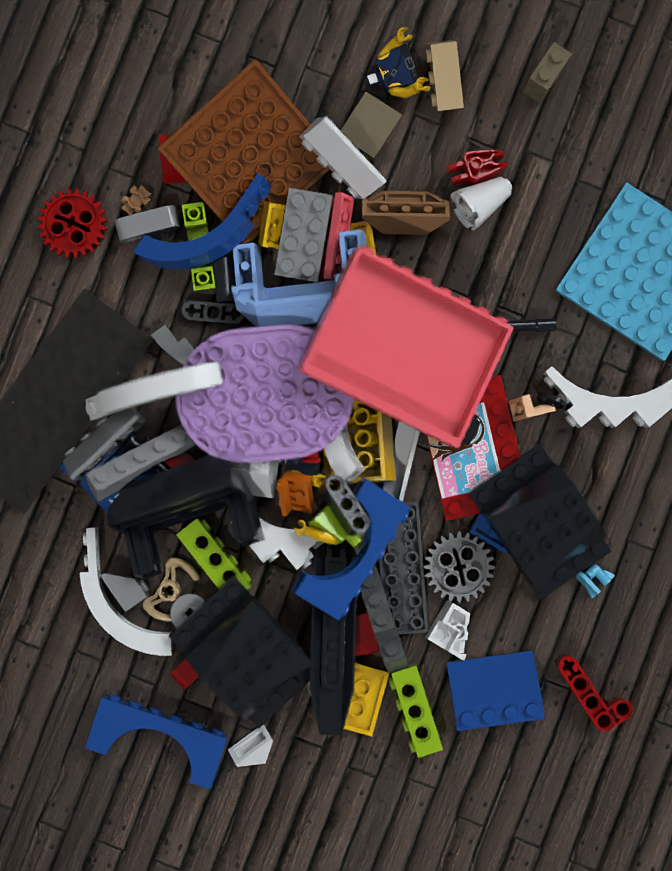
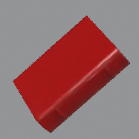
M368 612L357 614L355 657L379 652Z

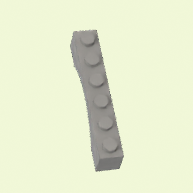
M180 425L86 473L87 484L99 502L118 492L128 482L152 466L180 454L195 452L200 447L193 442L183 425Z

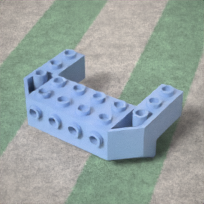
M362 230L339 232L342 270H344L353 248L362 247V245L367 246L366 233ZM255 243L237 245L233 249L236 286L232 287V293L236 308L242 315L257 327L275 325L311 327L318 325L341 274H335V280L265 288L263 284L260 246Z

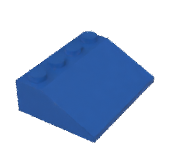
M532 650L446 662L454 722L457 731L545 719Z

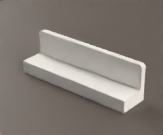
M399 422L393 444L396 481L384 482L382 489L403 502L420 432Z

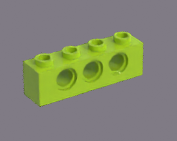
M199 518L195 519L176 534L217 588L226 582L224 573L227 570L233 571L235 577L247 590L252 587L250 576L245 570L241 572L236 566L239 564L231 553L227 555L223 550L225 547L224 543L218 536L215 538L209 532L212 528L205 519L202 521ZM200 536H205L208 539V546L206 548H200L197 545V539ZM213 553H218L222 557L220 565L211 563L210 557Z
M414 663L407 668L392 672V677L388 679L391 689H396L399 696L395 698L398 711L403 710L405 719H402L405 732L410 731L412 737L411 740H408L411 752H416L418 758L443 750L416 664ZM407 684L414 687L413 693L411 695H404L402 693L403 686ZM416 705L421 708L417 716H411L408 713L411 706ZM418 727H425L427 733L423 737H418L415 734Z

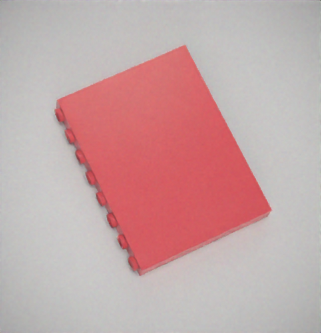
M362 245V247L353 248L298 365L297 371L450 447L459 448L514 327L508 325V320L496 316L495 318L489 315V310L480 306L476 308L470 305V300L461 296L457 298L451 295V290L442 286L438 288L432 285V280L423 276L419 278L413 275L411 269L405 266L400 268L394 265L392 259L373 254L374 250Z

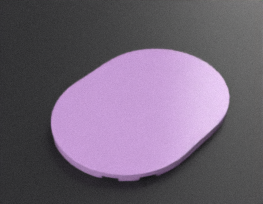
M275 325L224 331L210 337L196 347L187 358L182 369L218 362L223 384L213 388L176 395V405L184 429L193 442L202 450L221 460L251 463L302 458L322 450L333 442L344 429L350 417L354 399L297 371L298 365L314 334V330L298 325Z

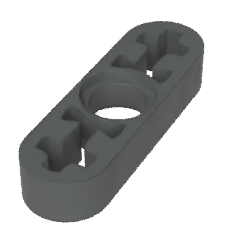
M188 301L182 306V315L188 321L238 325L245 317L241 314L240 317L238 316L236 320H233L231 316L225 315L226 320H221L223 317L222 308L224 307L226 312L232 313L233 309H237L236 304ZM193 305L196 310H202L201 306H205L203 310L204 318H200V313H194L193 317H190L186 309H190ZM211 307L219 309V316L215 319H211L207 315V311Z

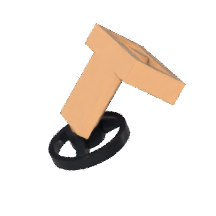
M538 393L537 399L543 405L535 407L532 405L530 394L508 401L513 422L556 411V408L565 409L567 403L547 393Z

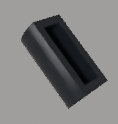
M234 257L218 258L213 261L217 302L225 304L235 303L232 293V287L236 286Z

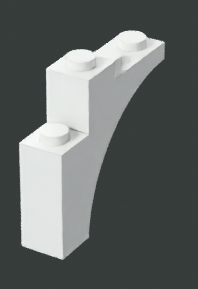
M259 518L265 540L249 546L263 563L267 560L271 563L279 557V550L284 553L296 570L300 567L304 570L313 563L311 558L314 557V554L310 551V548L316 549L323 542L316 541L306 535L299 537L295 534L294 529L274 526Z

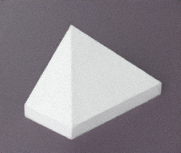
M263 724L260 728H256L229 748L228 751L237 767L265 764L273 739Z

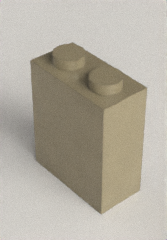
M553 42L529 78L523 92L541 104L563 72L572 53Z
M365 92L340 131L368 161L370 160L374 163L401 122L402 114L368 92Z

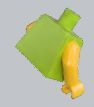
M341 501L342 508L344 510H347V504L344 501ZM328 504L308 523L310 526L307 527L305 521L299 520L298 524L303 528L297 529L294 527L297 536L303 537L306 535L309 538L327 544L337 545L346 539L352 547H355L363 539L360 535H348ZM353 520V525L357 528L359 523Z

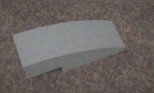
M166 325L151 335L160 347L183 365L194 351V348L185 337L178 342Z

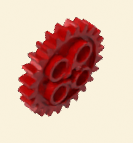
M67 188V193L64 195L59 190L58 198L51 195L53 201L51 203L48 201L44 202L47 205V209L40 208L44 216L37 217V219L43 222V224L38 225L37 228L44 230V232L39 234V236L47 238L43 242L44 245H51L49 250L52 252L57 250V255L60 257L64 252L67 259H70L71 254L76 259H79V253L87 257L88 249L94 253V245L101 247L98 241L99 238L106 239L102 234V231H108V228L103 226L104 223L108 222V219L102 217L106 214V211L104 209L99 210L102 204L101 202L94 203L96 200L94 195L88 199L89 193L87 191H84L81 195L80 190L76 188L74 194H72L71 190ZM66 205H72L71 213L63 214V208ZM85 214H92L90 222H82ZM59 215L70 222L76 221L78 225L89 228L90 232L83 231L76 226L71 227L67 222L56 219L55 216ZM57 225H63L64 227L60 234H54V228ZM77 233H82L83 240L75 243L73 240L74 236Z

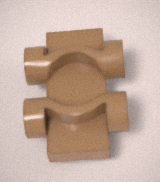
M142 185L139 188L133 186L129 191L132 196L129 198L125 195L121 199V202L124 204L121 208L128 215L141 213L143 210L141 207L143 205L147 206L151 202L149 198L151 193Z

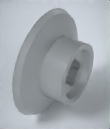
M186 594L176 599L170 612L174 626L177 628L188 617L186 612L189 608L195 611L205 600L195 594Z

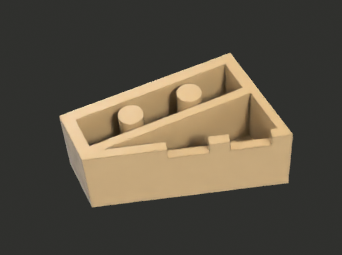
M449 40L426 44V61L430 67L428 79L429 85L433 87V93L430 94L432 107H435L437 111L464 108L457 41Z

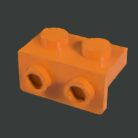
M287 470L283 477L278 480L276 486L279 492V507H281L282 516L287 517L291 509L312 514L315 506L311 476Z

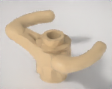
M172 557L165 562L166 576L159 585L155 595L146 597L143 601L144 610L157 620L172 622L170 614L157 611L154 605L162 601L172 602L179 597L181 588L180 584L176 581L177 567L184 569L194 581H198L200 578L196 569L182 559ZM172 586L174 593H167V587Z

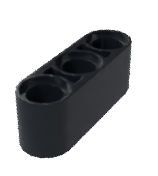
M332 475L320 484V493L344 531L350 536H357L365 532L369 527V519L344 479L339 475ZM329 482L335 485L336 491H332L329 488ZM341 501H344L347 504V510H344L342 508ZM353 520H356L359 523V529H356L354 527Z

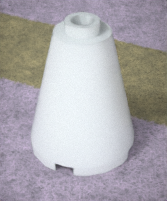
M498 177L454 191L451 194L450 200L451 204L453 202L456 204L457 208L454 209L456 216L466 228L472 227L474 231L511 196L512 185L508 179Z

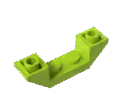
M204 202L182 205L188 241L209 233ZM213 262L191 269L194 291L216 288Z

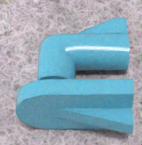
M593 564L585 574L581 571L576 574V578L586 588L591 598L601 592L591 581L595 576L604 586L615 577L613 573L602 570L597 564Z

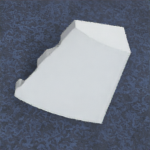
M446 600L425 638L464 661L466 658L464 648L465 640H468L467 625L469 624L470 613Z

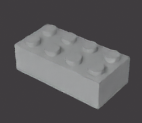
M289 188L275 275L319 282L333 195Z

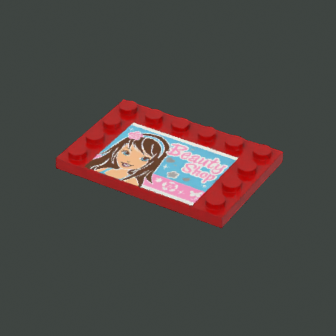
M501 375L491 377L475 411V414L478 416L477 420L481 421V424L469 446L461 443L459 448H453L426 435L445 521L481 513L467 492L520 457Z

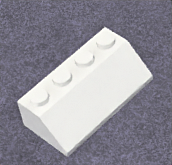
M327 117L316 118L299 136L303 140L301 144L309 152L313 151L318 156L316 160L323 167L326 168L328 166L333 171L332 177L339 183L343 182L348 187L346 191L354 199L366 198L387 181Z

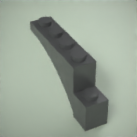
M374 564L372 567L374 568L373 573L361 585V593L389 674L407 668L409 665L376 564Z

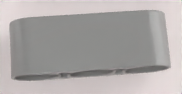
M175 205L163 206L125 216L114 221L121 243L141 239L145 234L153 236L180 227Z

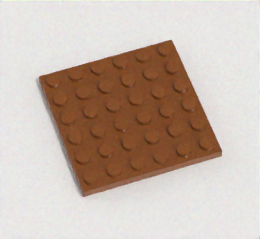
M256 59L252 60L157 147L222 222L233 211L256 175L260 174L266 178L272 187L268 196L258 206L256 214L250 218L254 227L240 242L241 244H248L259 235L264 201L286 205L289 188L307 191L330 170L328 166L325 168L316 160L318 156L313 151L309 152L301 144L303 140L299 136L311 124Z

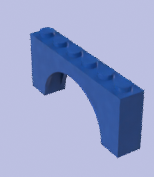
M361 477L352 492L369 519V527L366 530L365 540L359 554L347 567L330 575H312L302 571L291 588L295 594L337 620H340L341 616L344 617L347 614L350 602L359 595L362 583L371 576L374 570L372 567L377 560L379 561L385 554L384 548L388 542L395 538L397 534L396 529L400 523L405 522L409 515V506Z
M109 693L108 696L104 695L101 698L85 749L106 755L114 741L129 731L136 729L158 730L176 739L186 751L191 764L190 783L211 789L228 735L224 734V730L212 727V730L205 728L204 724L192 720L189 723L183 721L182 716L176 714L168 716L162 714L163 711L161 709L141 707L142 704L137 701L129 700L128 703L122 701L121 697L116 694Z

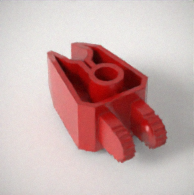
M494 149L466 152L462 161L452 163L446 167L447 173L462 172V174L450 179L451 184L466 183L467 186H472L496 178L509 164L508 162L495 163L502 160L505 153Z

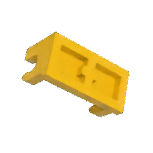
M264 201L258 245L279 249L286 209L285 204Z

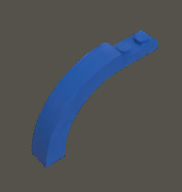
M257 174L230 215L211 232L197 239L179 243L159 241L145 234L133 252L142 261L166 269H189L213 262L234 249L253 229L254 225L251 223L250 218L256 214L258 206L268 196L272 186L265 177Z

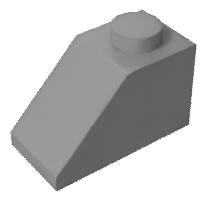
M108 572L100 576L125 612L149 596L147 584L143 580L139 581L136 577Z

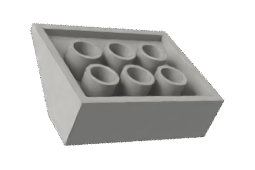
M134 407L113 413L109 418L104 417L96 425L98 428L93 433L88 432L80 440L82 443L77 448L72 447L65 454L66 458L63 460V464L72 480H82L86 473L122 445L130 434L140 429L147 421Z

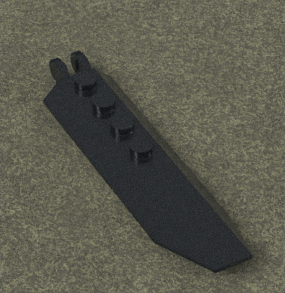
M346 541L340 543V557H332L333 544H327V557L314 556L313 575L323 576L336 573L347 567L356 558L346 557ZM357 597L352 599L349 604V611L344 617L341 616L340 620L312 604L310 659L313 665L310 667L309 689L320 735H342L354 692Z

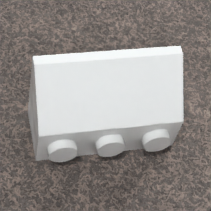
M214 457L238 470L253 496L274 498L279 460L236 463Z

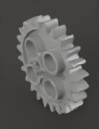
M457 532L456 538L453 537L452 533H449V539L447 540L440 536L442 543L439 544L434 541L436 549L428 548L432 555L431 557H425L427 561H430L429 564L423 566L430 571L425 574V577L432 578L428 585L435 584L436 586L433 591L436 593L441 590V598L448 594L450 602L454 596L458 603L461 602L462 597H465L466 601L469 602V595L471 594L478 598L476 591L479 590L484 593L483 584L490 586V583L486 580L487 577H494L488 573L489 570L495 568V566L488 563L494 558L486 556L490 549L483 550L482 547L485 542L482 541L477 544V536L469 540V533H466L464 538H462L461 532ZM453 548L457 550L459 562L464 564L461 571L465 580V586L461 585L459 572L453 569L456 566ZM464 548L472 550V557L468 560H464L461 557V551ZM444 553H448L451 556V562L448 565L440 563V556ZM470 569H476L478 572V577L473 581L467 579V572ZM450 574L457 577V582L454 586L446 585L445 579Z

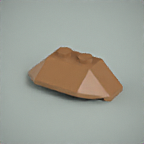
M382 191L362 200V219L383 234L427 235L450 220L449 201L442 200L440 197L429 192Z

